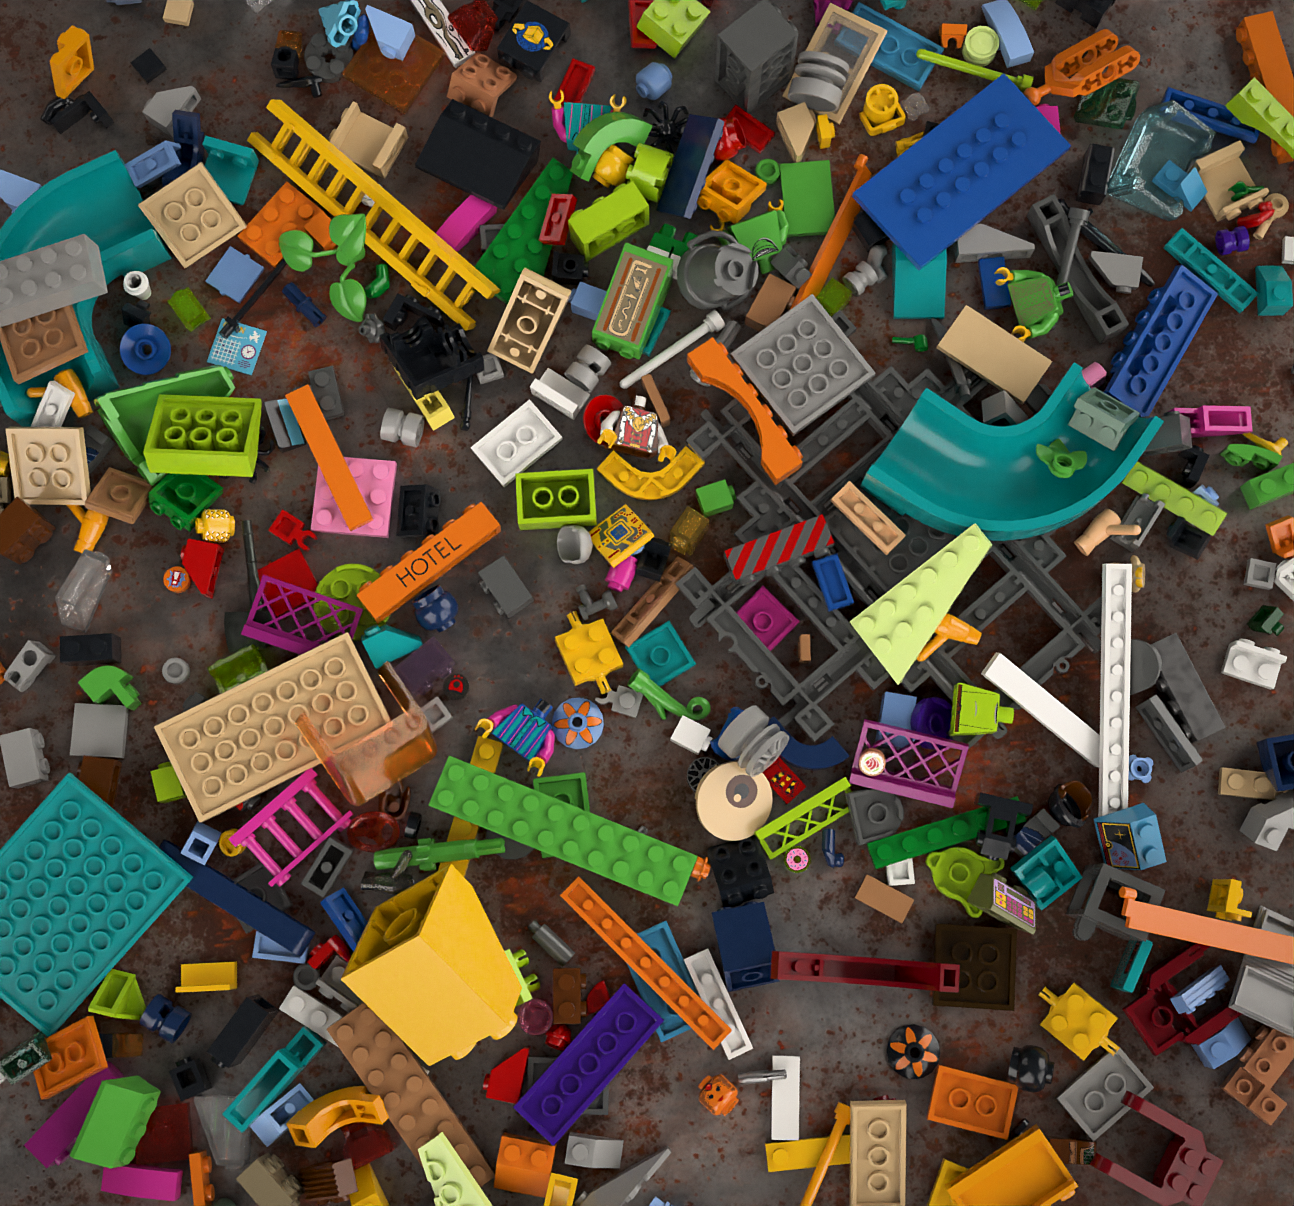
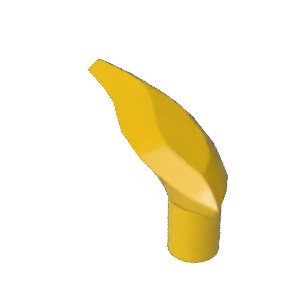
M1243 433L1256 446L1268 449L1279 455L1288 445V441L1283 437L1272 443L1252 433Z

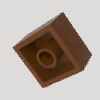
M16 497L0 514V554L21 565L32 558L35 553L34 550L40 544L47 542L52 537V532L56 527L36 508Z

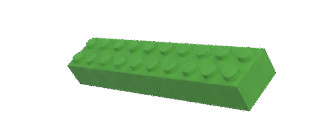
M449 756L428 805L675 906H678L698 857L452 756Z

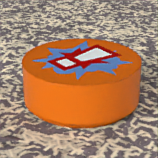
M175 566L165 572L163 582L168 590L174 593H182L190 587L191 577L184 568Z

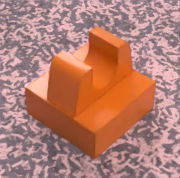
M942 23L939 25L941 46L947 48L948 40L952 38L956 41V49L961 48L964 37L967 35V24Z

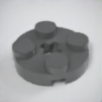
M325 33L314 34L304 53V61L309 72L313 76H320L324 83L340 81L339 78L345 74L346 76L350 74L354 67L355 56L349 41L345 45H340L336 48L328 42V37ZM329 53L336 57L331 59L330 62H326L324 58Z

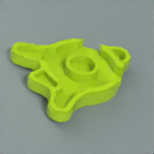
M953 847L942 852L929 853L926 857V865L931 870L936 888L946 897L959 901L970 917L978 918L982 915L983 911L968 903L967 899L980 874L983 873L991 876L993 872L996 873L1002 870L1004 860L1001 858L997 861L990 860L968 848Z

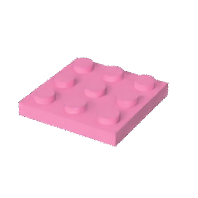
M344 457L374 521L353 531L349 530L318 465L311 531L389 538L397 467L396 461Z

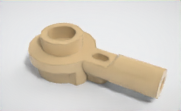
M1273 193L1264 200V202H1272V208L1275 209L1272 217L1257 227L1253 234L1256 239H1263L1272 221L1284 216L1288 211L1289 202L1283 195Z

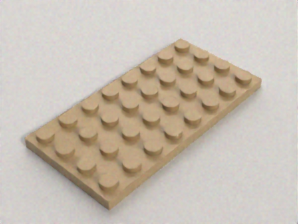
M347 632L154 726L199 823H202L394 728V725Z

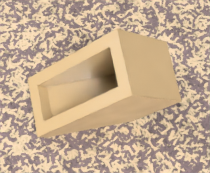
M805 102L778 112L776 118V125L794 163L802 161L816 123L813 110H808Z

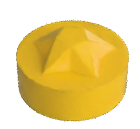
M238 829L225 831L219 838V847L227 856L239 855L246 849V846L243 847L241 844L235 847L229 841V838Z

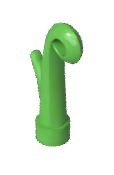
M640 668L634 672L628 681L627 686L637 693L643 694L655 707L662 720H665L667 717L664 708L679 717L683 715L693 721L704 719L710 712L711 706L709 702L702 697L692 698L686 708L649 678L650 675ZM696 705L702 707L699 711H693V707Z

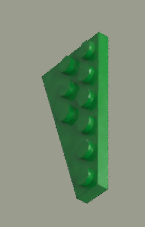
M554 158L548 163L474 266L500 289L499 293L494 296L505 304H508L524 268L544 276L552 245L543 244L539 241L551 194H567L573 175L569 168Z

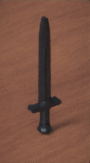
M1060 198L1058 201L1068 218L1070 207H1068L1065 199ZM1089 208L1088 211H1090L1091 215L1093 213V210ZM1089 221L1085 222L1084 226H1081L1080 232L1103 252L1127 255ZM1141 268L1140 281L1152 287L1155 284L1154 281Z

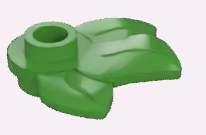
M1060 439L1053 441L1049 447L1041 444L1036 445L1037 456L1048 465L1049 470L1056 477L1069 478L1075 470L1083 469L1086 465V452L1074 451L1070 453Z

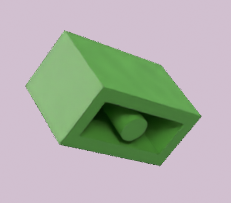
M1294 463L1250 479L1240 486L1250 510L1294 493Z

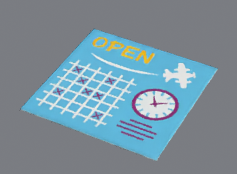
M222 318L207 362L252 375L267 331L238 323L241 330L238 333L234 331L225 339L219 334L220 330L227 324L225 319Z

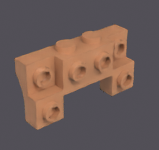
M1262 1025L1254 1035L1256 1038L1250 1047L1246 1046L1240 1052L1238 1063L1219 1087L1264 1123L1272 1125L1287 1103L1270 1089L1294 1059V1038L1267 1025Z

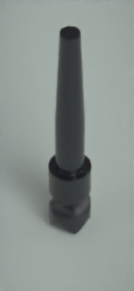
M473 375L467 378L464 409L461 412V419L463 421L460 424V429L463 431L470 429Z

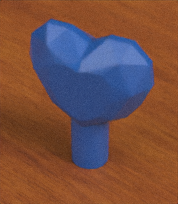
M365 14L358 18V27L350 44L351 48L356 51L367 42L369 36V19Z

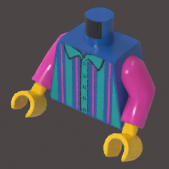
M540 698L532 710L524 704L519 706L511 705L496 711L487 719L479 720L474 730H477V728L482 727L486 730L482 735L484 739L492 731L493 736L529 761L528 772L532 767L538 768V777L542 775L545 765L554 752L555 734L552 731L553 727L544 720L553 707L542 698Z

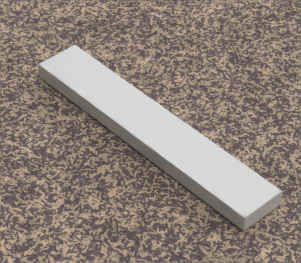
M996 652L981 674L1090 764L1099 768L1100 735L1001 653Z

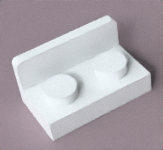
M1240 638L1239 641L1236 640L1230 643L1221 673L1270 690L1274 689L1281 664L1286 662L1287 657L1281 655L1278 649L1264 647L1263 649L1254 646L1255 642L1248 639Z

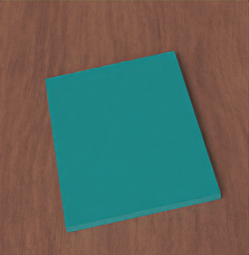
M70 772L0 849V998L47 1037L53 1035L193 878L191 874Z

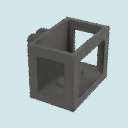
M1105 863L1085 865L1081 874L1083 878L1079 880L1066 915L1076 919L1073 925L1074 929H1072V936L1076 940L1085 941L1091 939L1090 937L1094 933L1095 928H1098L1123 940L1146 942L1149 932L1125 927L1127 916L1123 915L1122 919L1098 909L1107 886L1117 891L1122 886L1136 889L1137 897L1135 901L1160 906L1166 890ZM1094 880L1095 883L1085 909H1081L1091 881Z

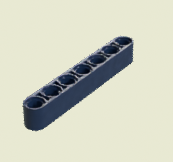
M163 839L159 848L193 876L192 880L186 885L188 888L298 956L303 955L316 934L314 930L266 900L263 902V898L247 890L242 885L234 884L232 879L210 865H203L181 854V847Z

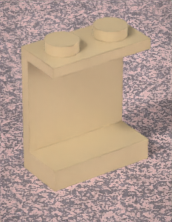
M353 101L350 107L343 111L341 122L337 129L332 130L329 142L356 165L385 179L409 137L404 126L396 123L394 128L362 113L358 103Z
M1241 140L1195 161L1189 170L1191 172L1194 167L1197 169L1207 190L1204 199L1217 222L1225 218L1228 221L1239 216L1242 213L1241 211L1246 208L1250 210L1257 208L1259 203L1264 202L1263 199L1269 193L1268 188H1264L1258 192L1246 194L1238 201L1231 200L1235 193L1228 191V189L1237 182L1242 181L1246 186H1255L1239 158L1245 149Z

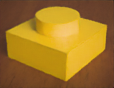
M827 114L818 115L815 127L820 149L829 148L831 139L835 137L833 122L829 123Z

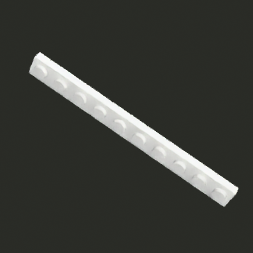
M1102 564L1098 817L1128 808L1132 564Z

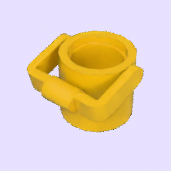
M878 84L870 88L866 95L863 111L859 113L870 136L883 134L905 123V113L898 102V95L894 88L886 84ZM896 111L899 118L893 119Z

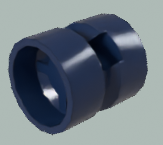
M158 994L145 1009L139 1024L151 1032L158 1030L159 1037L173 1044L185 1030L192 1013L181 1006L173 1007L171 1000Z

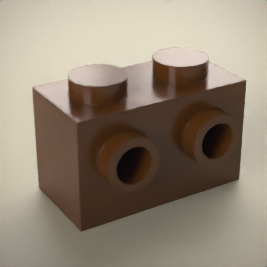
M581 967L553 968V1024H581L582 1017H587V1002L582 1001V990H586V973L581 972Z

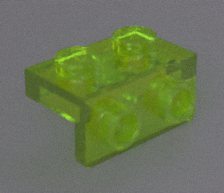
M254 644L241 648L238 652L225 659L216 661L207 668L209 674L214 678L220 694L269 671L263 655Z

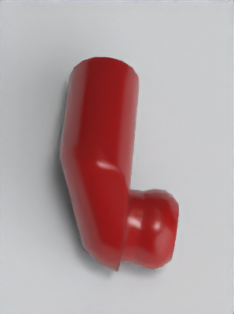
M1272 202L1259 203V213L1238 218V227L1245 226L1246 229L1256 227L1272 217L1275 209L1272 208Z

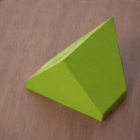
M111 969L94 996L88 1011L114 1018L140 1020L146 1006L136 980V974Z

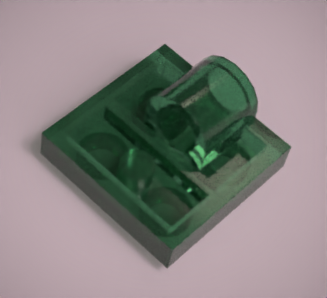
M1117 78L1086 96L1083 95L1074 114L1075 122L1122 130L1126 120L1131 121L1134 117L1136 96L1140 89L1139 81Z

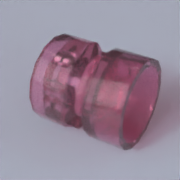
M533 998L527 1001L518 1013V1023L521 1029L530 1035L545 1033L553 1025L552 1004L543 998Z

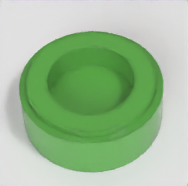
M763 159L756 166L755 176L766 182L767 185H772L779 179L780 166L773 159Z

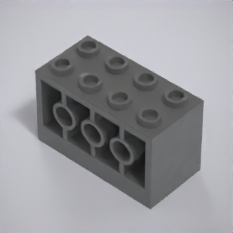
M761 0L717 34L715 81L737 106L749 114L788 84L793 74L799 34L795 25L790 21L787 22L782 17L781 11L776 4H771L768 0Z

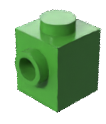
M725 479L696 489L695 495L704 518L733 509V501L736 500V494L733 486H728Z

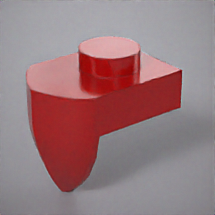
M334 935L324 945L320 942L309 953L312 957L307 963L314 970L320 969L335 952L347 962H349L351 954L345 943L337 935Z

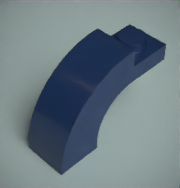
M775 716L768 722L767 727L777 724L780 731H784L789 735V741L779 757L796 768L824 770L834 767L850 757L833 736L818 745H805L796 741Z

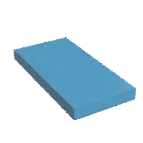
M858 2L852 12L853 14L888 31L871 66L920 91L936 64L917 58V50L925 49L942 55L944 48ZM843 26L834 41V46L859 58L869 38Z
M667 921L637 933L699 996ZM628 965L642 1000L664 1020L656 1030L660 1041H666L692 1029Z

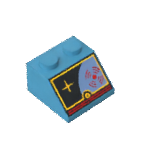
M1145 803L1094 819L1105 864L1117 869L1144 870L1167 862L1156 814Z

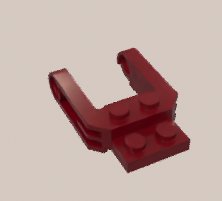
M1189 942L1143 974L1140 990L1141 996L1122 1008L1154 1056L1159 1055L1177 1041L1200 1045L1242 1015V1013L1228 1007L1230 999H1228L1196 1022L1192 1013L1178 1014L1170 1000L1178 992L1168 980L1204 955L1203 952L1211 946Z
M1126 1090L1120 1103L1173 1132L1175 1137L1170 1141L1151 1183L1096 1152L1089 1165L1162 1206H1169L1181 1201L1191 1206H1202L1224 1161L1207 1152L1201 1131Z

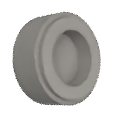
M171 658L164 663L162 674L168 682L182 684L189 678L190 667L186 661L180 658Z

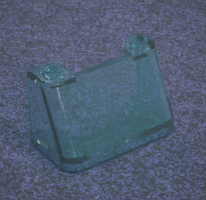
M1175 100L1145 109L1138 116L1107 184V193L1119 201L1165 221L1178 219L1183 212V200L1179 197H1171L1151 181L1168 160H1171L1187 172L1194 157L1204 155L1211 149L1212 140L1216 132Z

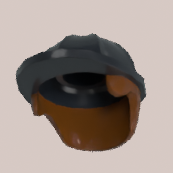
M1072 780L1054 787V791L1048 799V809L1050 815L1058 823L1064 826L1080 828L1089 817L1087 813L1093 799L1083 783Z

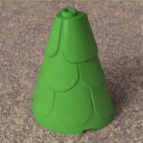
M213 365L175 373L173 377L143 382L142 385L107 392L95 398L94 404L96 407L100 405L101 408L97 411L127 459L139 467L137 469L139 474L153 486L166 475V473H150L143 453L159 394L229 397L235 389L232 383L234 377L226 366Z

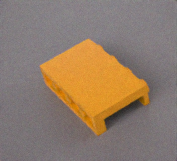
M1037 1124L945 1184L948 1193L958 1206H1051V1204L1059 1199L1061 1201L1069 1199L1075 1194L1074 1189L1078 1187Z

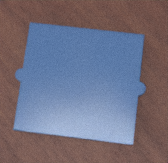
M230 246L205 282L220 291L222 296L226 295L241 304L265 268L253 261L248 254L244 255Z

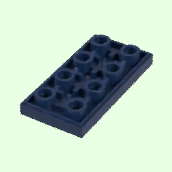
M689 114L656 211L691 219L692 214L697 209L700 191L705 186V177L709 166L714 161V152L718 141L723 135L725 121L714 117Z

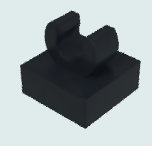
M140 300L136 306L127 302L121 309L124 324L129 327L138 324H150L151 311L147 310L150 304L143 300Z

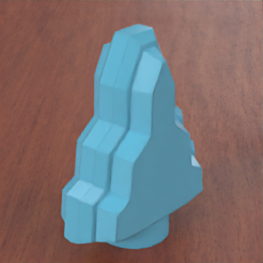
M345 0L319 8V14L325 27V34L328 37L327 40L332 46L337 48L340 45H345L349 37L356 32L358 27L357 20L361 13L357 1Z

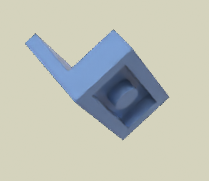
M165 140L126 163L125 166L135 187L141 188L181 165L176 155V151L181 149L180 144Z

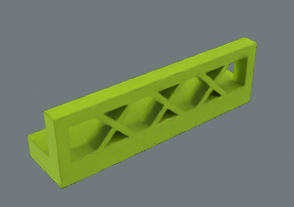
M846 777L754 832L770 860L849 812L848 807L845 809L833 807L835 795L842 791H845V793L852 792L850 789L851 785ZM831 798L830 805L822 804ZM817 806L829 809L827 818L822 823L810 820L812 811ZM832 810L839 811L835 815L831 816ZM809 812L807 819L800 818L801 816ZM794 820L806 822L804 834L800 836L788 834L790 823ZM809 824L817 825L808 831ZM786 826L785 833L778 831ZM771 834L784 836L782 847L772 853L764 839ZM787 837L794 839L786 844Z

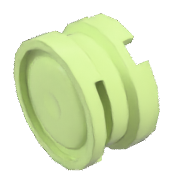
M977 26L971 29L966 35L962 46L964 59L968 63L981 67L990 64L999 48L1000 40L998 34L987 26Z

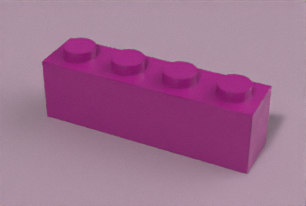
M107 1061L108 1068L85 1079L24 1144L46 1168L53 1165L60 1166L70 1156L69 1150L77 1140L103 1080L125 1077L110 1061Z

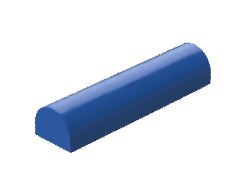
M1170 87L1167 88L1158 110L1160 114L1253 144L1257 141L1260 133L1259 130L1242 124L1225 105Z

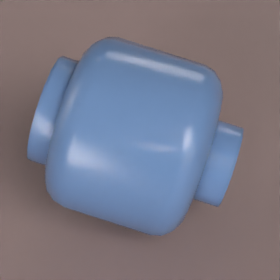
M651 62L637 73L636 91L643 98L646 97L650 100L658 99L671 88V71L663 63Z

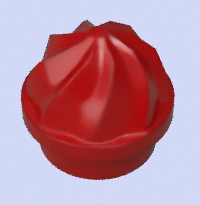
M555 1024L546 1031L545 1036L547 1038L545 1044L551 1048L564 1051L566 1046L571 1043V1031L565 1024Z

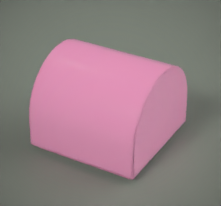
M1097 362L1082 370L1083 378L1091 389L1102 385L1107 374L1104 368Z

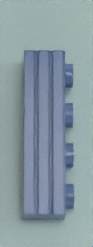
M1221 965L1210 968L1170 998L1178 1014L1185 1012L1190 1014L1196 1010L1195 1006L1204 1004L1206 998H1211L1216 994L1215 991L1226 987L1225 983L1229 981V977Z

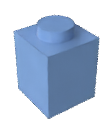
M579 282L577 289H572L568 300L571 303L572 313L596 321L607 291Z
M197 821L183 846L181 854L205 865L219 840L221 832Z

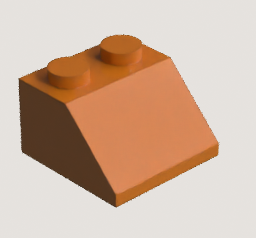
M504 1132L501 1137L496 1163L494 1188L546 1198L557 1143L553 1146L547 1140Z

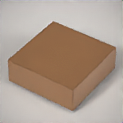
M801 634L798 638V662L800 664H809L811 661L810 634Z

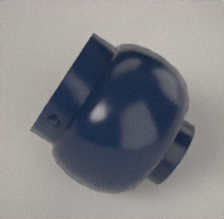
M440 585L428 589L412 601L415 607L416 619L426 630L432 631L437 629L440 633L456 622L454 617L458 614V604L453 595L448 591H444Z

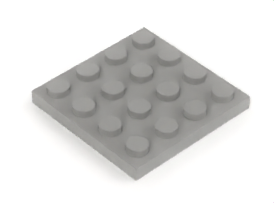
M813 294L730 353L732 360L738 364L743 374L792 436L865 384L876 374Z

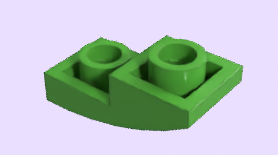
M1229 444L1220 453L1226 462L1233 466L1243 467L1251 460L1255 467L1269 471L1275 468L1283 457L1268 449L1247 444Z

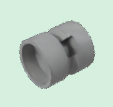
M586 344L577 355L578 361L572 362L564 374L573 384L591 393L599 382L598 376H603L611 366V361L599 350Z
M388 407L382 420L380 437L382 440L395 443L400 439L403 445L417 448L423 434L425 418L423 415L411 412L404 415L402 410Z

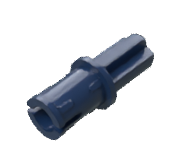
M288 283L282 289V293L296 307V311L298 313L301 312L314 327L320 325L318 322L322 324L327 316L312 303V298L307 297L294 283Z

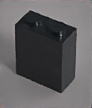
M259 994L246 997L207 1050L212 1055V1062L221 1068H225V1066L230 1068L241 1064L280 1010Z

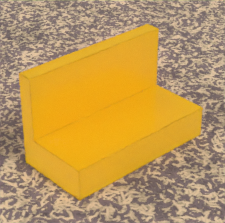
M237 962L181 964V986L176 987V993L237 989Z

